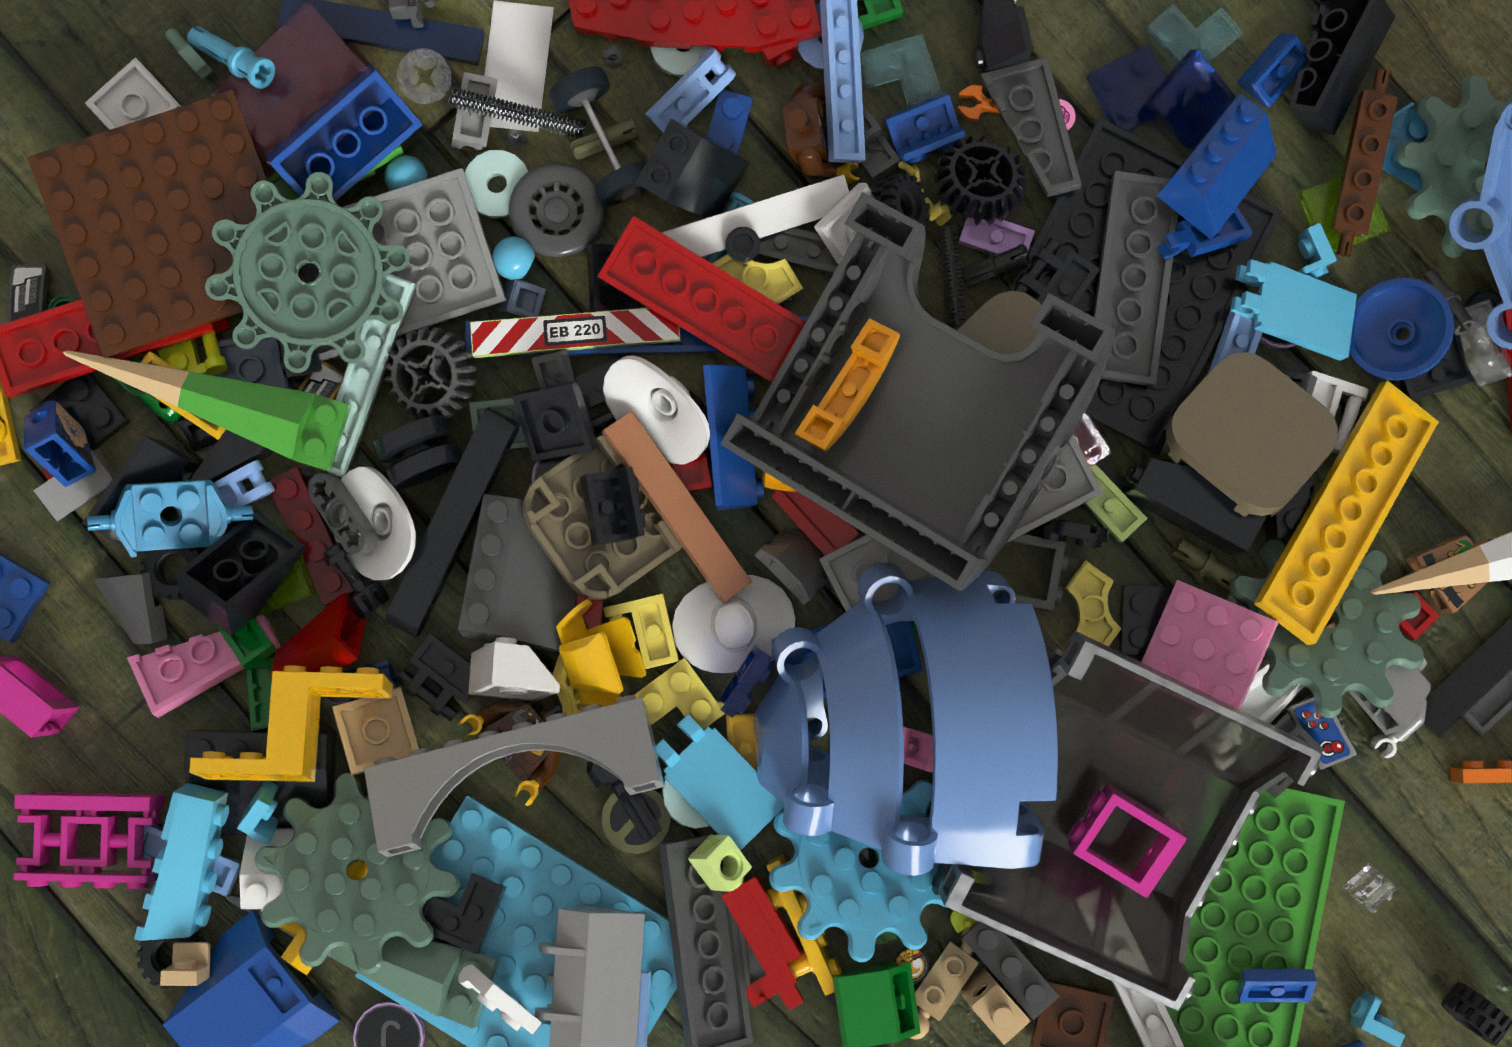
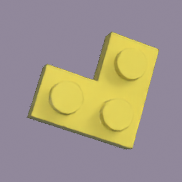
M685 658L633 695L636 698L642 697L651 725L675 707L679 708L684 717L689 714L703 730L725 714V711Z

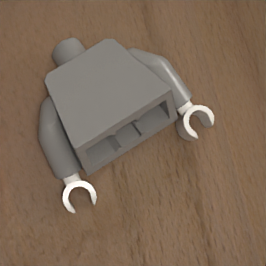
M1425 658L1416 669H1407L1399 665H1392L1386 669L1385 676L1394 692L1393 701L1386 707L1380 708L1372 705L1361 692L1355 690L1348 691L1385 734L1376 735L1370 743L1373 749H1377L1383 742L1388 743L1387 748L1380 754L1384 758L1394 756L1397 750L1396 743L1398 741L1404 742L1425 721L1426 697L1431 690L1430 683L1420 673L1427 664Z

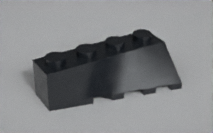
M1319 0L1321 2L1319 11L1314 13L1311 26L1314 28L1311 41L1306 43L1303 55L1306 57L1304 67L1298 72L1289 105L1290 112L1306 131L1335 135L1395 18L1394 13L1385 0Z

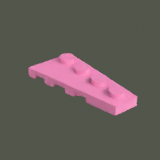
M264 615L257 616V620L276 649L281 648L269 620ZM220 631L207 636L200 634L189 638L188 642L175 646L168 644L156 648L155 652L141 656L137 654L127 657L150 711L157 718L244 669Z

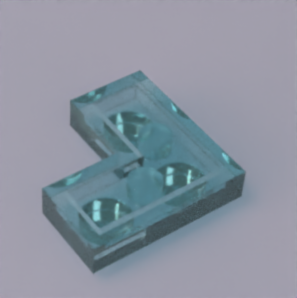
M1172 4L1145 29L1190 80L1244 33L1222 7L1198 28H1195L1175 4Z
M923 33L860 52L861 70L867 89L900 79L909 107L942 94Z

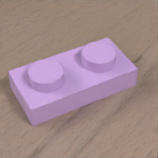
M968 217L958 244L987 254L994 252L996 255L1017 247L1022 243L1029 250L1035 230L1005 220L1001 222L998 219H995L994 223L990 226L982 219L976 226L973 218ZM1025 253V254H1023V255H1020V256H1018V257H1016V258H1019V257H1021V256H1025V257H1026V256H1027V253Z

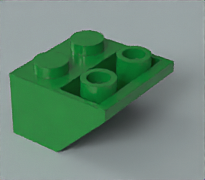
M877 961L833 977L842 1047H869L897 1043L921 1033L911 962Z

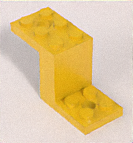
M284 666L283 671H272L266 757H263L262 753L242 752L240 753V759H233L234 757L225 756L226 753L207 751L203 752L202 758H190L189 773L206 780L315 782L321 697L392 698L393 684L384 674L379 673V669L370 667L357 668V673H343V668L331 666L320 667V672H306V667Z

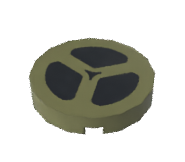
M656 789L639 793L662 830L646 841H643L616 795L614 793L610 795L603 806L601 822L604 834L613 846L623 852L640 854L651 851L662 843L669 831L671 818L664 806L661 792Z

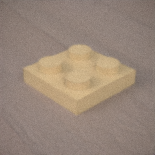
M401 687L393 689L392 698H361L332 707L351 776L364 772L366 767L374 766V762L378 759L394 757L397 760L409 757V752L419 749Z

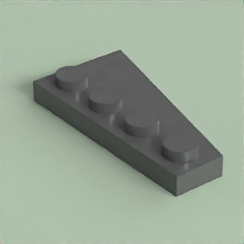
M1048 57L982 73L980 79L1045 195L1050 197L1081 189L1082 183Z

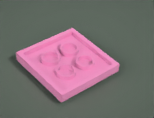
M1177 580L1142 663L1241 710L1276 630L1278 621ZM1136 673V677L1145 679V677ZM1159 685V686H1158V687H1161V688H1163V689H1165V690H1167V691H1170V692H1172V693H1174V694H1176V695H1179V696H1181V697H1183V698H1185V699H1187V700H1190V701H1192V702H1194V703H1196V704H1199V703H1197V702H1195V701H1193V700H1191V699H1189V698H1187V697H1185V696H1183V695H1181V694H1178V693H1176V692H1174V691H1172V690H1170V689H1168V688H1166V687H1164V686H1162V685Z

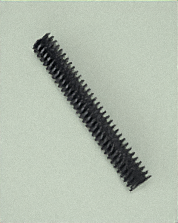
M452 87L448 100V105L451 103V107H453L455 104V108L460 105V110L464 106V111L468 107V112L472 108V113L476 109V114L480 110V115L485 112V116L489 113V117L493 114V118L498 115L497 119L502 116L501 120L506 117V121L510 118V122L514 119V123L519 120L518 124L523 121L522 125L527 122L526 126L531 123V127L535 124V128L539 125V129L543 126V130L548 127L547 131L552 128L551 132L556 129V134L558 130H560V135L564 131V136L568 132V137L572 133V138L576 134V139L579 135L580 137L583 136L587 124L586 120L583 122L582 119L579 121L578 118L575 120L574 117L571 118L570 116L567 117L558 113L554 114V112L550 113V111L546 112V110L542 112V109L538 110L536 107L534 109L532 106L530 108L524 104L521 106L520 103L517 106L516 102L513 104L512 101L509 103L508 100L504 101V99L500 100V98L496 100L495 97L492 99L491 96L488 98L487 95L483 96V94L479 96V93L475 95L473 91L472 93L469 90L466 92L465 89L462 91L461 88L458 90L457 87L455 89Z

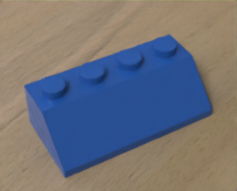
M370 65L266 157L269 164L300 197L306 189V181L311 174L315 172L326 173L333 182L332 196L333 200L336 201L423 124L381 75Z
M1240 93L1159 192L1157 197L1208 238L1212 239L1277 155L1268 114Z
M703 365L716 509L721 511L758 507L757 499L764 498L762 478H755V467L752 463L720 444L737 413L752 418L756 412V409L749 410L748 402L749 396H755L753 375L746 376L745 367Z

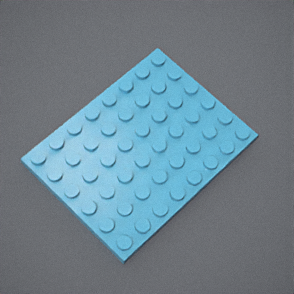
M470 794L467 795L450 822L452 835L446 842L435 848L432 860L438 868L452 871L458 875L460 887L456 894L451 897H439L456 905H459L472 873L507 886L480 950L500 958L492 981L534 1015L535 1008H547V1004H552L553 984L548 983V974H554L555 955L539 952V943H552V940L556 939L558 909L575 905H588L645 913L641 970L651 971L649 1035L677 989L669 918ZM433 936V939H435V940L444 941V940H442V939H439V938ZM358 972L355 975L360 980L467 1047H549L551 1021L538 1019L542 1024L532 1035L523 1026L516 1031L501 1018L499 1009L496 1008L492 1012L484 1005L477 1027L470 1028L445 1017H437Z

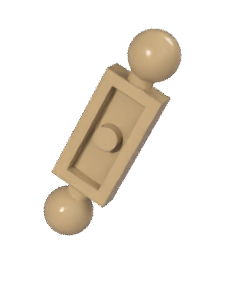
M971 924L969 928L966 927L962 931L961 936L971 929L974 924ZM962 938V945L960 947L952 941L949 942L915 992L916 1004L919 1006L917 1011L921 1033L910 1037L911 1039H921L928 1033L930 1027L928 1019L930 1016L938 1021L942 1020L980 964L978 960L972 957L974 952Z

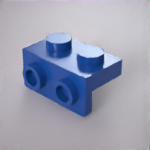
M947 93L883 118L892 148L903 162L915 163L927 157V152L937 148L939 150H946L948 146L953 147L958 139L966 137L965 130L959 127L950 95Z

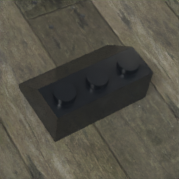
M142 435L88 516L111 515V511L115 510L126 484L189 481L199 464L166 442ZM175 507L164 508L160 514L162 518H168L175 510ZM86 517L82 524L88 527ZM112 529L94 530L123 545L116 531H112Z

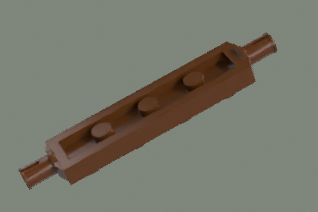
M1376 69L1372 89L1361 91L1358 97L1330 226L1332 231L1340 235L1335 255L1342 257H1351L1354 237L1368 235L1398 99V97L1386 91L1391 71H1385V69Z

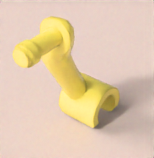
M905 161L899 162L898 166L900 169L910 173V176H916V183L921 182L917 165L910 166ZM928 197L925 198V202L930 203V209L926 210V213L930 214V221L935 220L939 226H942L953 216L950 215V208L947 205L941 206V201L933 205Z

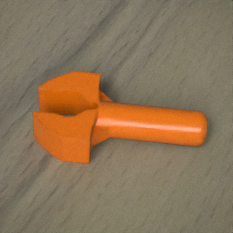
M980 85L968 86L957 97L958 99H972L977 104L973 108L966 106L957 107V113L967 122L978 123L979 116L985 112L999 113L992 99L987 98L982 93V86Z

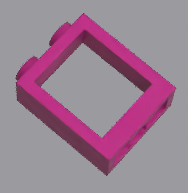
M0 656V713L31 738L59 734L80 706L19 656Z
M1107 783L1102 791L1097 790L1091 797L1088 804L1089 811L1083 820H1077L1071 827L1068 834V844L1073 854L1145 898H1148L1188 838L1180 827ZM1116 806L1159 831L1132 873L1089 848Z

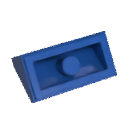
M1279 34L1237 81L1247 93L1265 108H1269L1297 77L1299 70L1304 67L1306 57L1303 55L1305 47L1296 34Z

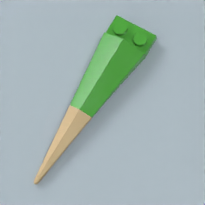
M68 350L63 352L65 356L287 458L328 472L331 471L352 407L349 404L310 392L108 357L104 358L102 356Z

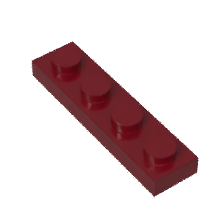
M296 466L267 480V482L271 481L275 488L271 495L290 535L305 545L306 550L301 555V559L324 606L329 605L344 592L347 595L354 593L350 583H348V580H346L336 564L328 566L324 561L326 556L323 552L335 545V541L324 518L309 497L308 484L301 469Z

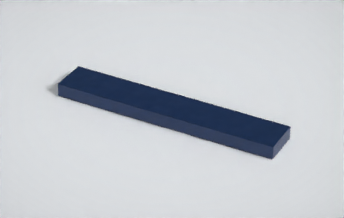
M283 0L277 25L280 30L476 66H479L485 37L483 29L423 19L424 27L413 28L411 19L393 20L390 12L324 0Z

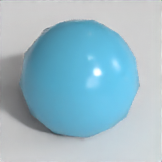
M401 155L391 160L384 172L385 183L389 191L428 179V172L424 164L416 157Z
M512 236L499 241L494 248L492 259L496 271L501 276L510 280H520L531 267L535 252L525 239Z

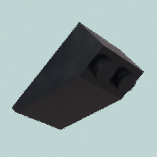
M254 511L253 521H241L175 573L182 599L230 635H233L261 611L306 550L305 545L257 511Z

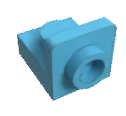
M1318 223L1298 235L1300 239L1298 242L1299 250L1302 256L1310 261V265L1303 267L1298 272L1316 279L1329 273L1327 267L1337 261L1321 224Z
M264 781L246 806L237 829L246 833L250 838L257 839L265 844H269L273 839L279 823L277 818L271 816L278 803L273 800L278 788L276 784Z
M1364 991L1361 997L1356 998L1351 1007L1350 1013L1352 1017L1349 1022L1396 1047H1400L1406 1035L1394 1030L1396 1022L1377 1013L1382 999Z

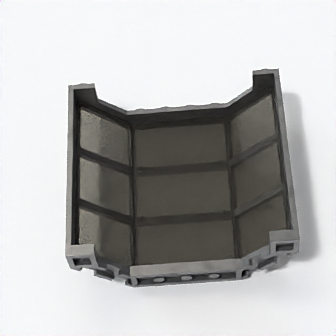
M1076 631L1069 637V646L1065 651L1056 649L1048 656L1057 723L1058 772L1056 801H1020L1033 809L1044 828L1039 863L1032 867L1012 869L951 864L946 877L941 878L938 892L944 906L1178 1011L1184 1000L1191 996L1196 980L1185 965L1190 921L1193 913L1202 906L1206 897V890L1212 879L1220 874L1223 867V859L1228 850L1237 843L1240 829L1246 818L1252 815L1256 809L1258 796L1287 776L1304 787L1308 778L1315 774L1321 753L1308 742ZM1107 783L1180 827L1188 838L1148 898H1145L1073 854L1068 844V834L1071 827L1077 820H1083L1089 811L1088 804L1091 797L1097 790L1102 791ZM1116 806L1089 848L1132 873L1159 831Z

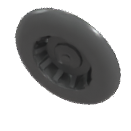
M547 163L527 172L515 185L509 201V219L516 236L525 239L532 246L534 252L549 257H566L585 249L598 235L604 220L605 207L600 203L595 193V181L583 170L565 163ZM554 187V191L548 193L545 191L547 188ZM560 187L568 188V192L560 191ZM541 194L542 197L539 202L535 201V197ZM574 194H577L580 198L577 202L572 198ZM531 208H536V215L530 213ZM584 208L583 214L578 215V209ZM539 222L542 227L537 228L534 223ZM576 222H579L578 226L576 228H573V225ZM547 231L553 232L554 235L546 234V232H547ZM565 231H568V232H569V233H567V234L560 235V233H562V232H565Z

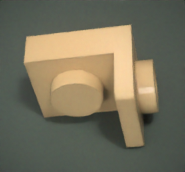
M174 943L172 965L161 970L160 986H197L209 979L210 943Z

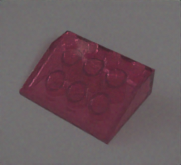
M307 2L255 52V56L268 58L274 63L275 75L267 87L262 89L255 88L249 83L247 78H239L232 74L211 96L230 90L234 91L257 153L269 163L266 157L367 69L368 66L320 13Z

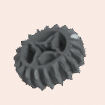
M428 327L419 328L418 333L416 331H409L406 333V339L402 338L395 341L399 350L393 349L388 352L394 361L384 365L387 370H391V376L385 377L384 381L393 383L394 386L388 394L390 396H399L395 406L399 408L407 406L406 414L409 416L418 414V419L434 415L452 417L455 414L454 409H463L465 407L463 399H470L473 396L471 391L467 389V386H474L477 383L475 379L469 378V373L477 369L476 366H468L467 363L472 358V353L461 352L465 342L462 340L454 342L455 334L452 332H446L443 335V329L433 328L430 331ZM425 346L435 348L433 353L428 354L425 360L414 358L416 353ZM448 362H449V365H450V368H451V373H452V375H450V373H449V371H448V367H447ZM410 374L413 377V385L411 382ZM436 388L447 390V393L437 402L426 400L428 395L433 393Z

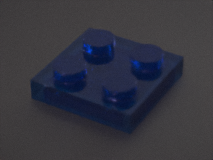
M1149 44L1093 71L1086 77L1109 122L1127 132L1180 104Z
M1190 49L1146 100V103L1184 147L1193 149L1236 96L1198 50Z
M756 644L717 701L720 710L732 718L737 711L742 714L753 698V695L750 694L751 689L756 682L762 684L773 668L769 663L772 657Z

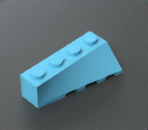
M190 783L183 785L173 792L161 839L167 841V844L162 847L157 858H155L152 872L158 874V878L152 887L151 893H147L142 908L149 910L145 925L137 926L135 940L146 941L191 937L208 923L211 914V906L208 905L209 895L217 881V873L214 872L215 861L219 858L223 848V839H220L221 828L226 823L229 815V806L226 805L228 792Z

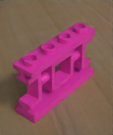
M28 792L16 794L14 809H21V815H18L17 822L34 823L33 855L16 858V865H20V870L14 872L13 880H26V886L28 887L48 886L49 881H60V887L63 888L80 887L82 882H93V888H113L116 883H127V889L149 888L150 882L157 881L158 874L152 872L155 858H143L144 825L161 823V816H158V810L165 808V794ZM37 809L76 810V814L61 816V833H52L51 814H39ZM103 811H143V816L129 817L128 834H117L118 815H103ZM78 824H101L100 857H77ZM50 847H60V866H74V870L35 869V865L40 866L50 863ZM117 848H128L127 868H142V871L102 870V867L116 865Z

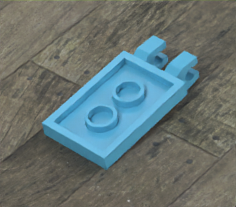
M1251 259L1247 261V267L1244 265L1237 267L1235 279L1252 287H1259V295L1246 291L1242 293V298L1237 296L1232 298L1231 312L1246 318L1255 319L1253 327L1255 330L1339 361L1349 357L1357 294L1272 261L1262 263Z
M688 714L677 724L692 741L683 752L678 755L664 739L655 745L658 757L667 766L663 770L666 774L663 778L718 835H729L741 851L784 808V803L759 784L757 771L716 728L711 729L708 726L703 730Z

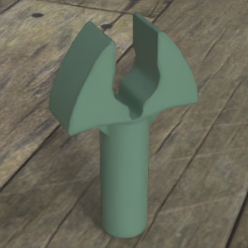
M170 28L166 31L165 38L202 79L213 71L176 29Z

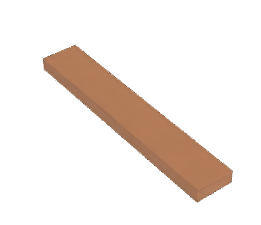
M630 411L605 428L602 434L624 465L633 468L634 476L637 478L640 488L722 603L726 602L752 583L634 413Z

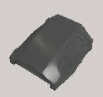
M784 528L754 555L803 605L829 581L819 560L825 555L801 529Z

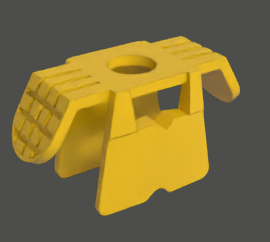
M587 599L572 609L556 626L561 641L559 652L572 688L577 689L581 704L584 706L600 704L602 707L615 704V700L622 697L620 693L624 689L619 675L643 678L646 676V670L641 653L635 647L636 637L630 620L627 617H621L586 629L582 615L592 605V602Z

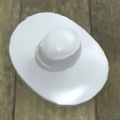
M634 355L625 356L611 365L604 378L603 392L607 406L616 421L632 411L667 462L686 464L696 460L708 446L710 429L705 415L691 398L689 390L673 376H668L660 368L641 357Z
M357 467L344 475L341 481L377 533V545L374 551L368 555L348 554L346 556L354 568L363 576L374 581L391 579L401 573L412 558L416 540L413 520L403 499L383 474L372 467ZM344 505L340 507L338 513L341 523L346 518V508Z
M748 575L752 583L722 603L708 582L698 585L683 597L675 610L672 628L675 644L681 655L690 664L712 673L745 671L771 662L773 660V644L771 639L777 638L781 632L789 628H795V614L792 602L784 590L767 578Z

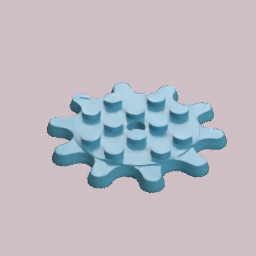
M927 780L916 781L910 789L903 792L901 815L927 817V810L932 799L931 782ZM784 810L776 815L773 823L774 829L778 834L792 842L795 852L791 861L778 865L771 870L769 882L779 892L797 890L805 896L807 908L797 924L798 932L803 938L814 940L821 936L827 928L839 927L847 934L850 957L857 962H866L871 959L875 951L876 939L884 932L895 933L902 943L911 950L920 949L926 944L927 932L921 922L923 908L932 903L946 907L940 895H935L932 891V882L937 874L938 863H934L933 868L925 874L903 875L885 866L882 862V850L833 831L818 836L801 835L789 830L784 825ZM862 849L875 850L878 858L875 867L865 868L861 865L859 853Z

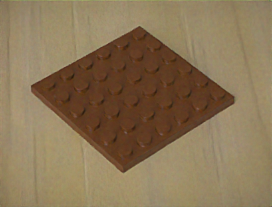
M233 90L27 157L104 358H111L243 312V308L238 302L229 299L216 301L211 299L205 291L207 279L214 274L228 271L233 263L231 252L226 247L215 242L212 237L213 226L216 222L225 219L241 225L252 222L256 217L257 209L251 197V189L259 181H268ZM300 268L299 278L305 283H307L302 272V269Z

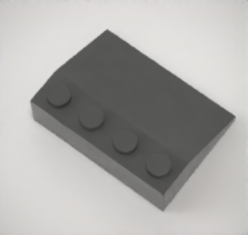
M484 494L458 630L462 637L466 639L495 642L496 638L500 637L514 638L517 640L518 645L559 652L561 641L556 626L575 608L577 593L567 585L528 529L522 516L523 500Z

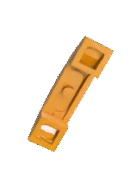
M869 318L851 345L853 353L818 407L815 405L811 407L796 430L795 436L827 452L850 426L871 395L894 352L900 334Z

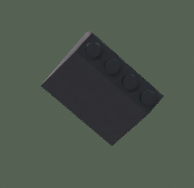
M198 729L185 732L184 771L186 784L190 783L228 792L226 805L229 806V815L226 823L221 828L220 835L247 836L246 833L240 831L237 827L246 806L264 781L206 780L189 773L190 758H202L203 752L207 751L226 753L225 756L234 757L233 759H240V753L242 752L262 753L263 757H266L268 731ZM318 732L315 782L270 781L278 786L273 798L278 803L271 815L279 820L277 828H293L283 815V807L291 798H303L315 808L326 807L334 799L336 732Z

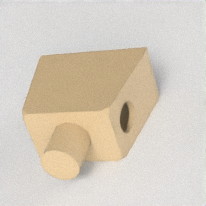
M984 966L967 981L960 992L973 1011L1004 1045L1031 1021L1029 1016ZM987 986L980 995L976 996L980 989Z

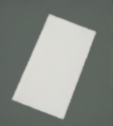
M494 0L484 76L498 79L495 93L496 100L500 98V100H508L509 103L510 101L513 104L516 102L517 106L520 103L521 106L524 104L530 108L531 106L534 109L536 107L538 110L542 108L554 7ZM492 114L490 127L539 132V125L537 128H535V124L531 127V123L526 126L527 122L522 125L523 121L518 124L519 120L514 123V119L512 122H510V118L506 121V117L501 120L502 116L497 119L498 115L493 118Z

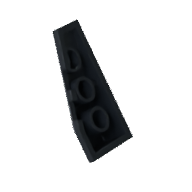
M981 0L977 45L973 49V58L976 69H982V73L1025 63L1033 51L1023 6L1016 7L1017 0Z

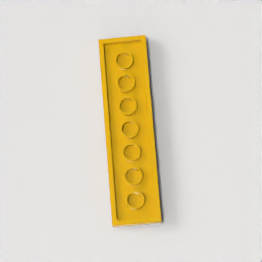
M1388 380L1379 383L1253 603L1306 645L1317 643L1439 423L1438 420Z

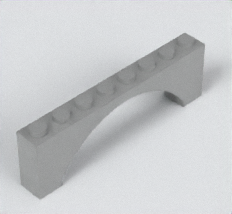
M633 695L620 697L615 700V704L602 707L600 704L585 706L581 709V713L569 716L566 713L553 714L546 718V722L534 725L532 722L518 723L512 726L511 731L503 733L498 731L483 732L477 736L478 739L464 742L461 739L451 740L444 743L443 748L432 751L428 748L416 749L409 752V757L397 760L394 757L381 758L374 762V766L364 768L377 851L386 857L422 849L421 838L428 823L450 792L480 767L511 754L548 750L584 758L615 775L624 783V788L629 795L665 787L647 706L642 697L636 698Z

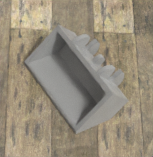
M575 905L558 909L556 939L552 940V943H539V952L555 955L554 974H548V983L553 984L552 1004H547V1008H535L534 1014L538 1019L551 1021L549 1047H637L645 913L588 905Z

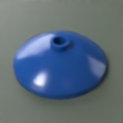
M1395 278L1383 281L1371 287L1356 301L1349 352L1362 369L1378 378L1406 380L1422 375L1440 362L1451 345L1455 326L1452 309L1442 293L1424 281L1413 278ZM1404 330L1410 331L1407 339H1398L1400 332Z

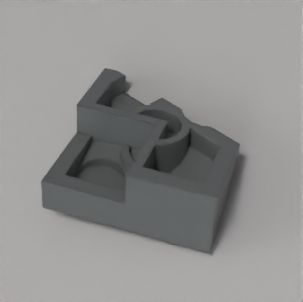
M149 572L94 578L96 586L133 644H149L168 639L163 605H154Z

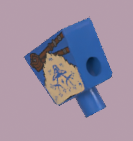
M55 400L47 401L40 408L24 417V450L63 486L67 487L96 472L84 428L63 408L60 402Z

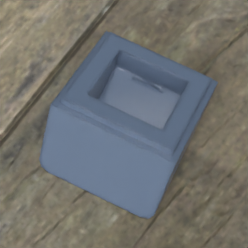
M507 279L504 287L507 301L499 304L498 311L519 318L538 317L546 289L519 279Z

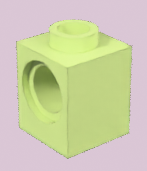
M710 834L687 858L710 890L730 892L735 890L743 883L744 876L752 868L729 835ZM721 861H723V869H722V871H721V868H720Z

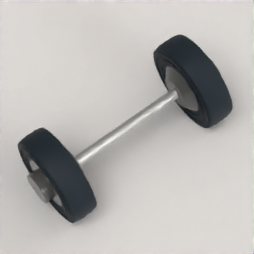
M591 66L565 76L551 87L548 94L557 112L565 113L585 108L615 171L602 178L595 185V193L603 206H612L632 201L647 190L635 183L647 161H639L623 167L620 166L590 105L608 91L610 82L601 67Z

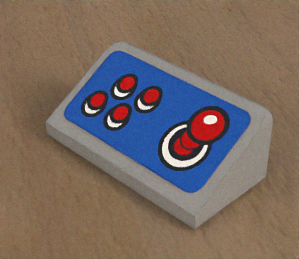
M1313 694L1286 708L1292 721L1296 725L1299 724L1324 749L1319 758V770L1357 755L1337 716L1325 718L1318 714L1315 709Z

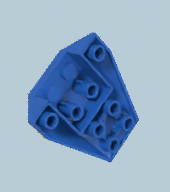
M254 909L224 932L210 953V978L197 986H188L163 1026L179 1047H301L312 1043L339 1022L341 1018L320 992L313 997L308 993L270 944L276 935L262 922L261 916Z

